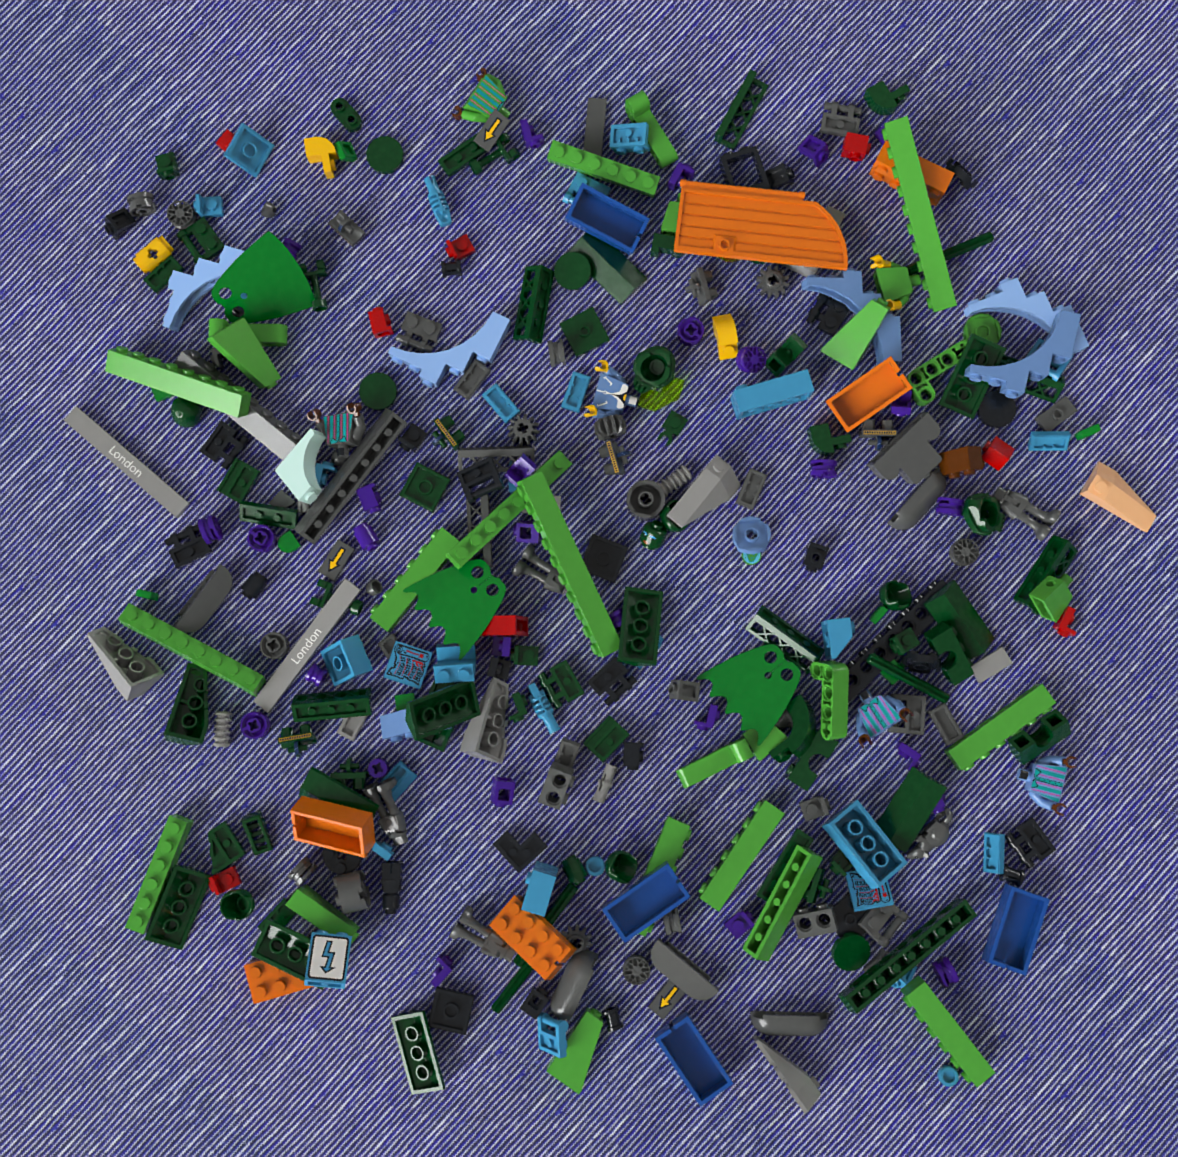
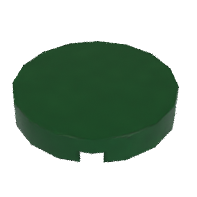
M388 136L374 139L368 145L366 151L370 167L380 174L395 172V170L401 167L404 160V152L400 143Z
M568 252L562 255L554 267L556 281L563 288L570 291L579 290L584 287L592 275V267L588 259L577 252Z
M376 372L369 374L363 379L360 384L359 395L366 407L381 411L393 405L397 395V387L390 376Z
M848 932L834 942L831 956L840 969L855 971L867 962L871 948L869 942L861 934Z

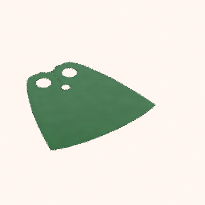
M270 231L254 242L228 267L215 283L211 292L216 303L221 304L225 308V316L231 323L241 318H245L247 323L279 318L311 308L312 301L315 300L311 287L300 266L284 244ZM222 288H229L232 295L227 299H223L220 297L219 291ZM242 293L248 295L246 299L241 298ZM234 307H242L244 309L243 316H233L232 310Z

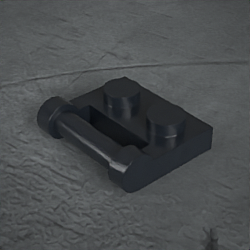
M491 456L457 472L469 504L476 502V499L497 489L502 490L505 488L494 459ZM492 478L494 479V483L472 493L471 488Z

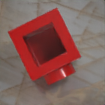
M847 132L843 141L841 157L849 158L850 161L854 162L863 161L865 155H869L871 143H868L869 136Z
M995 436L991 442L987 440L981 448L983 450L982 460L999 471L1010 460L1015 449Z

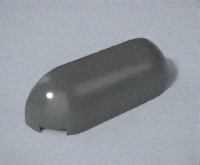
M938 467L933 470V473L925 479L887 522L888 525L897 530L911 529L937 502V498L941 497L946 489V478Z
M219 564L216 571L211 570L180 610L178 615L181 618L174 624L175 628L182 632H195L207 623L232 588V576L227 568Z
M660 938L654 943L651 950V960L654 966L688 996L695 1000L703 1001L711 999L719 992L718 987L709 982L711 977L668 941L663 943Z
M581 951L569 960L551 998V1010L558 1020H571L593 975L594 970L592 968L598 960V953Z
M750 1011V1020L754 1028L758 1032L769 1036H816L826 1028L829 1017L828 1012Z

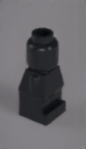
M385 860L382 862L381 883L384 892L382 908L385 909V914H396L397 909L400 907V895L398 892L401 891L403 861Z

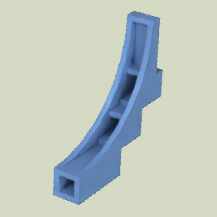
M847 268V271H842L838 276L819 277V275H809L801 282L802 290L814 291L830 296L845 304L855 315L872 299L881 298V294L874 293V291L863 292L862 271H855L854 268ZM888 313L872 340L877 365L890 356L896 364L902 362L900 316H893V314Z
M1061 310L1056 314L1046 339L1030 356L1015 363L1002 366L971 364L965 369L964 376L969 377L974 382L985 381L995 387L1001 385L1000 393L1005 394L1008 398L1015 399L1025 393L1028 377L1032 381L1043 380L1049 374L1051 360L1056 364H1064L1072 358L1081 314Z

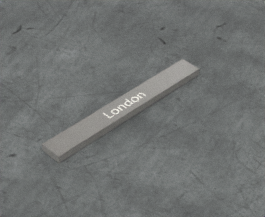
M76 406L64 419L69 426L176 518H179L189 507L190 503L79 407Z
M344 579L254 699V703L267 713L271 712L362 591L348 579Z

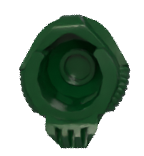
M653 346L638 353L633 363L635 390L643 394L655 387L658 389L664 388L673 381L676 362L673 353L663 346Z
M977 493L966 498L962 515L973 533L985 536L995 531H1002L1005 515L1000 512V506L995 497H992L989 493Z

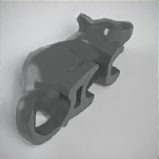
M945 808L944 811L938 813L936 817L924 826L925 832L923 835L918 833L915 838L918 844L908 852L907 859L929 858V852L933 848L943 845L949 838V823L953 818V812L949 808ZM946 815V817L943 820L939 821L941 817Z

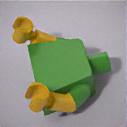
M879 254L870 257V260L874 261V264L870 265L871 268L877 267L873 273L877 294H881V298L888 302L887 306L891 307L890 311L900 310L909 301V297L913 293L912 287L921 285L920 275L909 276L907 267H901L900 264L884 260Z

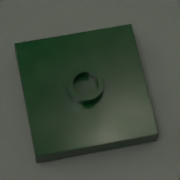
M593 307L559 323L576 358L610 342Z
M417 462L399 496L434 514L451 479Z

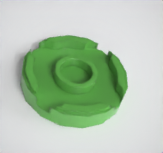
M979 313L973 315L965 323L963 338L968 341L971 333L997 344L1001 338L1002 329L997 319H994L989 314Z

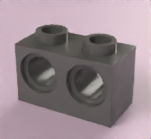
M552 761L538 802L560 810L562 804L566 805L569 794L566 793L567 788H572L576 778L572 776L574 769ZM557 775H563L566 780H559ZM556 792L559 797H552L550 793Z
M827 902L819 903L815 908L810 909L808 906L797 908V911L793 914L798 939L838 931L839 925L833 904L828 905ZM827 914L830 917V921L825 922L821 920L820 915ZM801 918H808L811 924L804 925L801 922Z

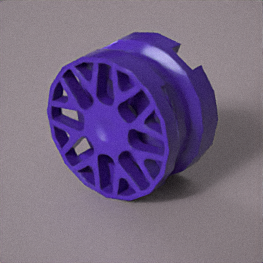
M696 317L684 318L678 326L677 336L679 341L686 346H694L702 340L704 335L703 323Z
M746 346L737 353L736 364L742 372L757 373L766 365V354L760 347Z
M816 459L810 461V466L812 467L810 477L819 479L837 477V471H835V467H837L836 460Z
M938 497V507L935 513L963 516L961 509L965 501L956 498Z
M209 515L207 519H198V527L206 544H211L216 539L218 541L223 539L222 529L215 515Z
M256 525L249 531L247 541L252 549L261 553H267L276 546L277 535L268 526Z
M250 712L242 718L240 723L243 735L251 739L264 737L270 731L271 726L270 719L262 712Z
M947 956L942 957L939 962L934 961L931 963L943 988L949 987L951 983L956 984L959 982L958 975Z

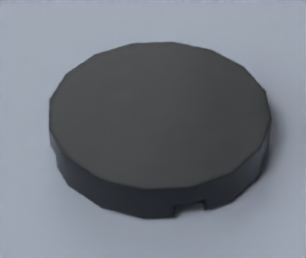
M994 390L985 394L977 413L983 424L997 429L1012 422L1017 408L1014 399L1006 397L1005 394L1000 393V390Z

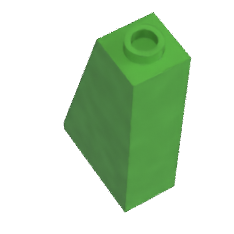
M882 298L872 299L822 347L820 352L851 370L856 369L891 307L887 306L888 302Z
M245 318L236 320L207 338L211 345L259 389H270L277 385L276 381L281 376Z
M307 884L298 888L285 904L320 930L327 931L328 934L344 932L348 936H352L351 944L359 936L357 931L360 927Z
M587 1007L566 1037L567 1057L558 1058L554 1056L546 1072L577 1094H580L603 1025L602 1014L595 1008L591 1010Z

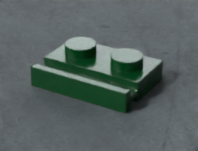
M235 458L217 491L238 503L245 501L261 472Z
M609 715L583 744L604 763L630 734Z

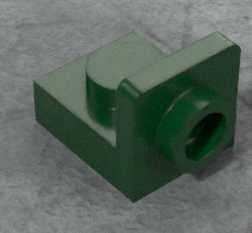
M174 152L155 156L158 167L156 171L162 180H172L176 176H180Z
M911 627L889 638L891 642L889 644L890 648L899 656L904 655L907 651L920 644Z
M515 645V649H511V661H514V665L538 666L539 647Z

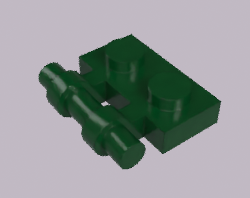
M567 660L549 669L553 675L550 678H547L545 672L538 675L541 687L545 688L550 697L548 698L550 703H553L556 709L563 706L560 698L563 696L569 703L585 694ZM555 681L561 689L557 694L551 685Z

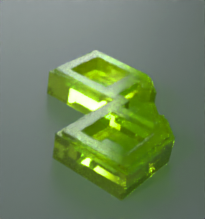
M674 377L668 386L662 388L661 393L649 390L641 394L637 406L656 412L679 400L685 380Z

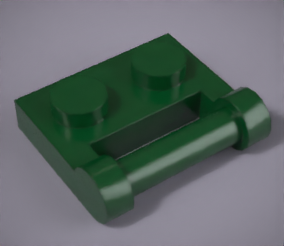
M202 217L188 228L176 234L179 241L185 244L194 257L195 263L198 262L199 258L211 260L221 253L224 248V244L205 217ZM191 235L196 237L206 253L203 255L199 253L189 238Z

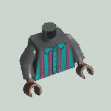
M358 402L347 404L346 409L348 412L323 416V419H320L322 413L319 409L307 412V418L310 421H315L318 431L326 437L324 441L327 446L337 449L338 458H348L349 448L358 447L366 431L364 416H362V413H359L362 405Z

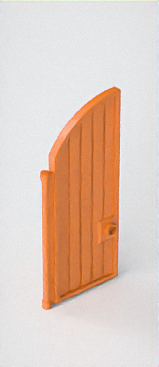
M687 179L680 180L681 195L674 252L847 271V247L837 222L819 203L805 201V192L687 181Z

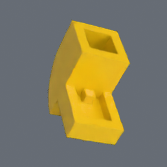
M323 137L305 138V152L309 163L322 162L327 179L335 178L334 171H337L335 160L339 159L334 145Z
M731 313L712 317L719 359L735 358L738 353V337Z

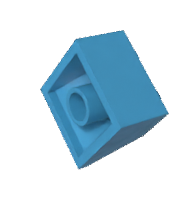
M850 617L821 622L826 660L836 659L852 639V633H855V625Z
M359 634L341 639L320 651L334 687L373 670Z

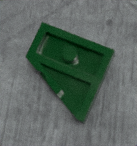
M224 821L208 832L213 875L247 854L227 821Z

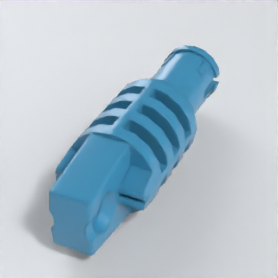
M431 175L430 180V177L427 176L424 182L429 192L428 200L440 227L449 226L452 220L445 195L442 190H439L436 177Z
M535 682L528 685L527 688L531 694L528 699L538 718L542 719L549 734L561 729L553 716L554 709L544 690L539 691Z

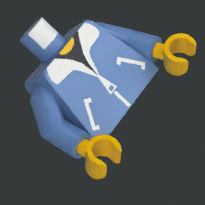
M598 360L602 364V368L595 367V370L603 373H600L593 405L585 406V408L590 410V413H586L584 416H593L600 419L604 418V416L622 414L624 405L635 408L638 397L628 395L629 385L615 369L608 366L606 360Z

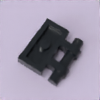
M818 294L817 302L809 310L806 322L813 324L815 319L820 321L817 329L834 337L849 309L845 304L834 298L830 300L827 295ZM823 305L828 307L824 315L820 313Z
M221 420L200 449V452L216 463L222 457L225 460L221 467L228 470L240 451H244L246 448L245 444L249 439L242 435L239 441H237L235 437L239 432ZM232 443L235 446L228 455L225 451Z
M198 524L195 526L190 525L186 527V530L178 534L173 533L164 540L167 546L172 544L175 546L174 549L169 551V554L177 569L213 553L210 545L206 544L202 535L197 537V533L200 532ZM190 537L191 541L184 544L181 543V540Z
M614 657L587 681L599 696L606 691L609 696L604 702L608 706L620 700L619 697L627 690L630 691L633 688L632 685L637 682L633 675L627 680L623 677L628 670L620 661H617V657ZM619 680L622 685L613 692L610 687Z
M1029 817L1015 828L1019 833L1017 837H1014L1011 832L1005 835L1009 847L1016 851L1019 855L1018 859L1028 869L1034 866L1031 860L1032 857L1036 856L1039 861H1042L1056 850L1033 817ZM1024 841L1030 848L1027 852L1020 845Z

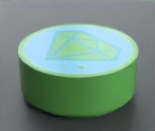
M761 552L758 554L742 553L741 557L745 564L755 565L761 559Z

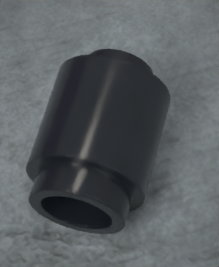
M256 571L242 585L241 589L243 592L241 594L250 600L252 598L257 599L267 586L268 579Z

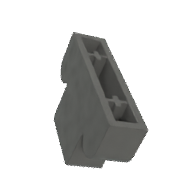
M920 412L866 465L879 479L892 480L899 474L907 484H918L922 479L929 477L933 473L932 470L942 461V457L929 443V440H935L940 435V426L928 412Z

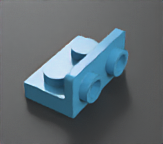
M648 123L611 125L610 148L617 155H626L630 152L644 154V152L650 151Z

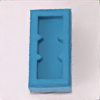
M573 371L561 408L576 413L580 412L591 381L590 376Z
M497 383L482 394V397L505 424L521 413Z
M1031 431L1027 447L1029 451H1067L1071 434L1070 431Z
M984 832L983 872L1004 874L1005 834Z

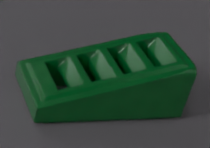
M261 810L243 816L241 822L254 855L273 850L274 847ZM258 820V822L249 824L251 821ZM260 826L261 829L252 832L251 829H254V828H257V827ZM263 834L264 836L258 839H254L255 836ZM266 841L267 844L257 847L256 844Z

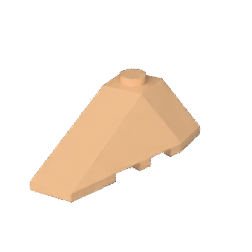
M1100 461L1097 462L1080 495L1147 533L1156 515L1115 470Z

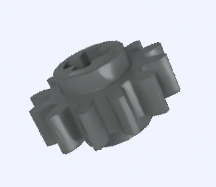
M769 265L766 271L761 269V276L756 278V281L760 282L757 284L756 289H762L761 296L766 293L769 300L771 295H774L775 299H778L779 293L785 295V289H788L790 285L786 282L789 276H783L785 269L779 272L778 265L775 266L774 270ZM771 280H775L774 285L770 284Z
M576 924L575 929H572L569 925L568 933L566 931L561 932L571 944L572 939H579L580 945L576 944L574 946L577 950L572 956L581 951H590L587 946H593V942L588 941L592 934L586 935V927L579 930L578 924Z

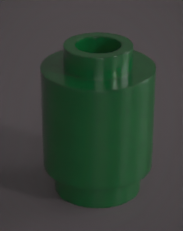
M575 854L561 861L562 869L570 884L575 883V885H578L586 880L587 872Z

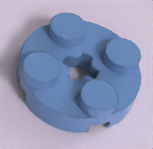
M753 516L739 520V523L734 526L732 532L733 543L740 553L758 554L767 549L771 539V530L767 523L765 524L760 518ZM749 532H753V535H757V537L750 539L747 535H749Z

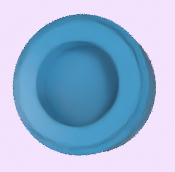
M599 856L590 857L586 861V871L591 876L601 875L605 869L603 859Z
M943 1065L938 1070V1079L944 1086L951 1087L958 1082L959 1074L953 1066Z

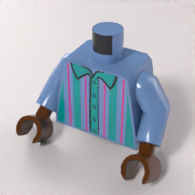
M867 689L858 695L864 703L863 706L857 709L859 713L856 715L858 742L862 748H864L863 744L866 741L872 745L873 742L870 738H875L901 720L908 722L906 716L908 714L914 716V714L900 700L889 695L882 696L881 694L874 698Z
M1049 755L1038 759L1036 763H1030L1029 770L1019 768L1016 778L1025 781L1024 789L1029 791V797L1038 806L1050 811L1055 810L1059 816H1065L1059 813L1058 810L1060 807L1068 808L1059 802L1067 768L1077 767L1072 766L1070 760L1078 758L1070 756L1066 759L1064 756Z

